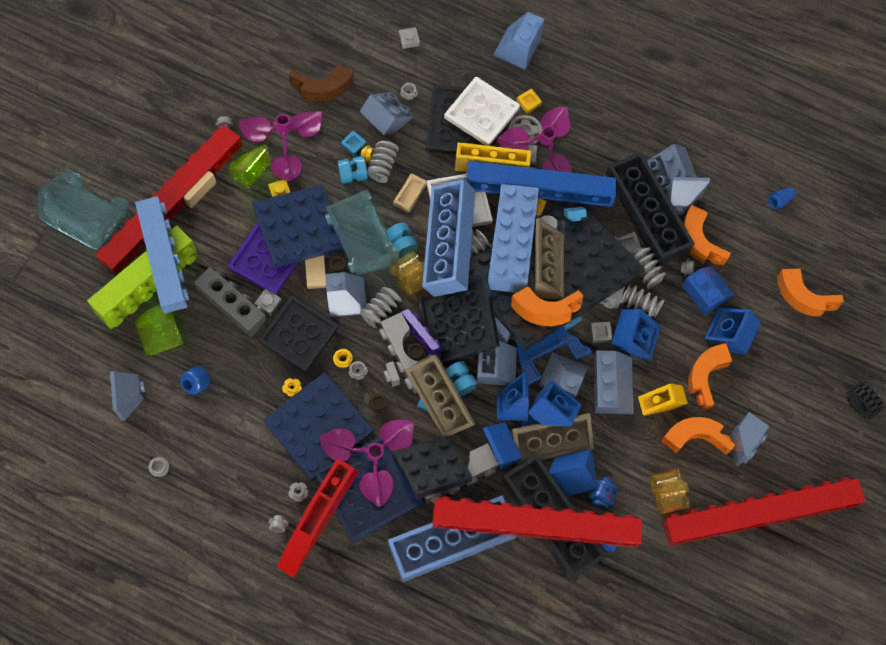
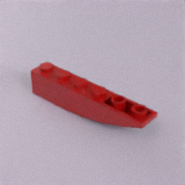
M336 459L297 525L277 568L295 578L359 471L340 459Z

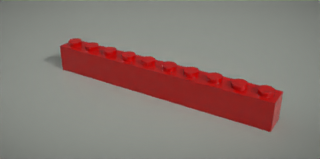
M225 125L215 130L212 137L205 141L195 154L189 157L188 162L183 167H179L175 175L170 180L165 181L162 188L150 197L158 196L160 202L165 203L167 213L164 214L165 220L169 219L170 221L186 205L184 195L208 171L215 175L242 147L240 136ZM138 213L132 219L127 220L124 227L119 232L113 234L111 240L105 246H102L95 255L100 264L116 276L146 246Z
M850 477L839 479V483L832 484L831 481L820 483V487L813 488V485L802 487L801 491L794 492V489L783 491L782 495L775 496V493L763 495V498L756 500V497L744 499V502L737 504V501L725 503V506L720 508L717 505L706 507L705 511L699 512L698 509L687 511L686 515L681 516L679 513L668 515L667 519L662 523L668 545L671 546L859 506L866 501L859 479L851 480Z
M450 497L435 499L432 528L635 548L641 545L642 519H636L635 515L616 517L614 513L595 515L593 511L575 513L573 509L554 511L552 507L534 509L532 505L513 507L511 503L493 505L491 501L472 503L470 499H460V501H451L452 498Z

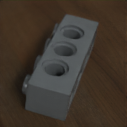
M209 267L194 281L196 290L248 336L252 337L267 322L266 312L260 306L255 307L251 303L250 297L245 293L243 295L239 293L237 286L231 281L228 283L224 279L225 276L219 270L214 271ZM217 286L222 287L220 291H214ZM231 298L236 299L234 303H227ZM244 310L250 311L248 315H241Z

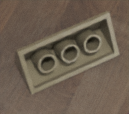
M537 218L534 232V294L540 299H563L564 234L542 219Z
M429 355L405 370L442 437L450 436L475 425L437 355Z
M590 413L576 416L571 426H549L540 423L515 428L511 432L513 440L522 456V459L516 462L517 465L524 463L536 454L540 460L594 449Z

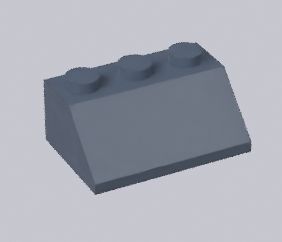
M596 351L593 357L594 413L634 414L632 358L617 351Z

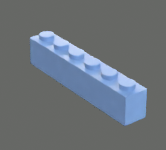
M158 196L135 202L161 308L164 314L187 308L186 300H189L187 289L182 287V283L185 282L182 271L178 272L177 265H180L178 254L173 252V248L176 245L173 236H169L168 231H171L169 219L165 220L164 214L167 213L165 203H161Z

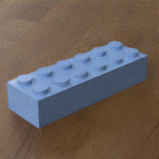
M464 179L431 188L422 287L434 297L468 290L475 190Z
M501 184L488 277L490 290L517 293L527 287L539 188Z
M503 496L489 500L493 502V505L505 503ZM433 523L389 539L388 545L401 580L405 582L512 540L517 536L432 528Z

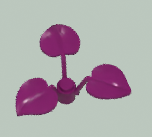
M558 107L544 114L540 122L542 127L540 135H536L530 141H528L527 132L519 127L508 129L497 139L502 148L529 150L528 145L539 140L541 144L549 146L550 160L544 162L542 170L571 172L570 163L564 156L557 155L554 158L552 157V141L555 137L565 136L570 130L567 107Z
M322 112L300 113L292 117L291 120L288 115L280 114L276 117V122H273L272 128L271 123L262 117L239 119V127L243 136L253 143L264 142L267 135L270 136L275 128L277 133L283 135L284 157L275 158L271 163V170L276 177L284 181H292L300 175L302 164L297 156L288 157L286 135L291 129L298 131V134L303 137L316 135L321 128Z
M394 420L384 424L380 429L379 438L385 443L381 445L379 443H372L368 448H352L355 444V437L352 432L344 428H337L321 434L320 442L324 452L334 461L337 458L343 462L347 461L350 458L351 452H366L367 459L374 463L373 473H366L362 477L360 491L366 499L381 507L388 501L392 493L393 479L386 470L377 472L378 460L383 455V448L386 446L393 452L411 445L414 422Z

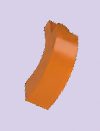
M691 205L683 221L685 228L695 243L690 252L691 256L704 264L706 259H709L716 265L724 266L731 253L711 244L705 238L702 226L708 212Z
M782 269L777 275L779 290L783 298L790 306L803 314L821 316L825 311L837 310L844 302L843 295L820 296L810 292L803 283L801 269Z
M528 286L512 295L511 306L522 318L533 324L558 326L569 322L572 312H576L581 308L583 295L578 290L560 301L547 302L538 298Z
M726 343L711 347L702 353L689 373V395L697 393L696 400L698 405L701 406L702 411L710 410L714 405L708 385L709 373L717 369L726 368L732 362Z
M693 417L678 422L661 440L663 444L675 453L687 441L695 438L707 440L725 455L736 445L728 435L720 433L724 427L722 424L703 417Z

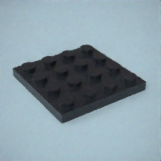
M433 85L426 140L427 152L456 154L458 143L484 145L444 118V114L466 88ZM500 133L491 143L490 146L499 147L497 139L500 136Z
M483 272L468 278V290L436 297L430 293L418 296L422 326H426L433 340L437 339L440 343L441 358L439 360L442 365L500 347L486 273Z

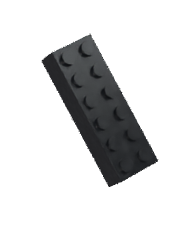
M642 152L609 165L605 176L616 178V195L646 248L650 247L649 253L655 255L653 260H658L657 267L690 253L695 243Z
M537 454L503 475L502 483L519 507L521 505H532L534 509L552 507L554 511H562V509L575 510ZM540 538L569 582L606 558V554L599 544Z

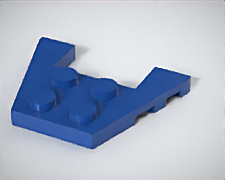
M564 326L526 351L515 340L522 374L524 372L528 374V387L542 379L533 364L539 358L566 345L575 361L588 356L592 352L587 346L585 347L580 343L577 337L572 336L566 331Z

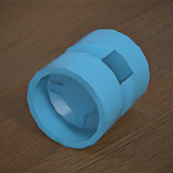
M363 156L354 157L352 161L348 159L338 160L342 184L351 183L353 179L357 181L368 179Z
M398 223L390 227L385 233L389 243L393 244L392 249L398 258L406 257L418 248V244L415 238L411 236V230L407 223Z
M459 361L445 370L460 397L470 393L478 386L474 376L469 375L470 370L465 361Z

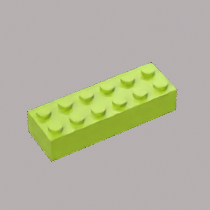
M176 225L169 231V236H173L176 247L173 248L174 254L177 253L180 265H177L179 272L187 264H192L198 254L193 241ZM147 251L87 300L95 314L110 330L119 326L126 316L133 314L140 304L150 300L153 293L157 291Z

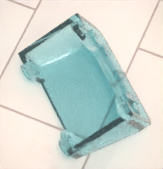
M68 168L38 190V215L41 220L95 250H98L105 244L129 210V201L124 198L115 197L109 203L82 188L80 175Z
M368 189L327 206V214H325L328 225L332 224L350 261L347 264L351 273L355 272L356 275L388 269L400 264L399 252L392 241L389 240L376 214V209L372 202H370L371 195Z

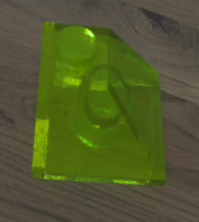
M263 144L234 160L229 167L231 178L246 189H249L271 164L267 145Z
M161 305L149 308L135 321L147 357L184 344L173 311L164 314Z

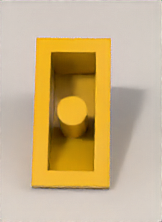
M668 384L638 397L643 415L670 411L688 404L683 385Z

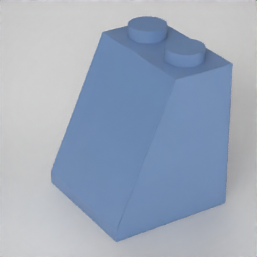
M530 12L524 14L508 27L494 52V56L526 69L540 43L544 18Z

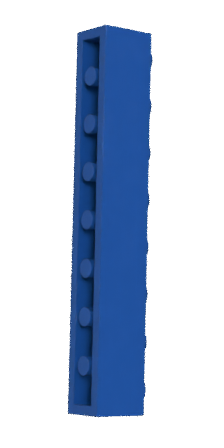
M478 161L468 162L466 182L478 192L500 194L501 184L539 188V199L608 207L613 206L616 196V178L481 163Z

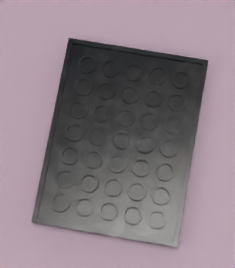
M563 201L535 218L536 224L537 218L543 216L554 217L557 220V230L564 234V298L578 290L583 295L581 308L576 312H572L569 322L645 274L646 269L582 203ZM583 207L586 209L587 217H581L580 221H570V219L564 216V209ZM533 233L532 250H531V258H530V266H529V275H528V283H527V287L529 286V288H530L533 292H534V233ZM493 244L491 247L488 246L485 251L482 250L479 254L470 257L469 278L483 272L489 277ZM490 290L495 317L525 351L569 323L558 326L533 324L522 318L511 306L514 292ZM542 299V300L547 301V302H557V301H560V300H562V299Z

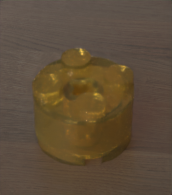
M413 251L388 266L391 274L398 280L396 285L401 292L405 291L409 296L423 289L424 262H418L416 258L419 256Z
M678 468L650 476L651 492L655 494L656 501L654 502L660 514L690 507L689 499L685 493L689 491L688 485L685 480H681Z

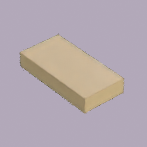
M208 171L184 195L186 205L191 209L216 184L214 174Z
M411 173L393 201V205L409 213L426 187L427 181Z
M324 256L305 260L307 289L326 288Z

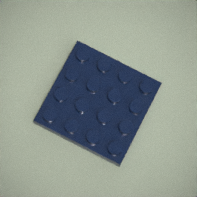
M323 185L252 202V208L273 268L346 250V243Z
M325 372L263 419L264 424L311 481L316 478L315 471L334 462V460L327 456L321 446V434L337 428L347 429L355 437V444L352 447L354 448L374 432Z
M378 437L360 448H368L372 443H379L381 445L385 442ZM388 446L383 448L384 452L378 460L377 472L386 470L390 473L393 479V490L388 501L381 507L366 499L360 491L362 477L366 473H373L374 463L367 459L366 452H351L350 458L344 461L359 471L335 511L352 543L423 505L421 498L416 499ZM335 461L314 472L320 485Z

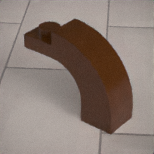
M338 64L328 77L315 80L292 70L289 74V81L294 89L301 90L302 98L314 102H325L338 98L350 88L354 82V71Z

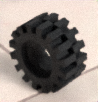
M859 382L847 392V401L851 403L850 407H853L854 411L859 413V416L870 420L884 409V402L881 401V397H878L879 393L873 391L874 388L872 386L869 387V384Z

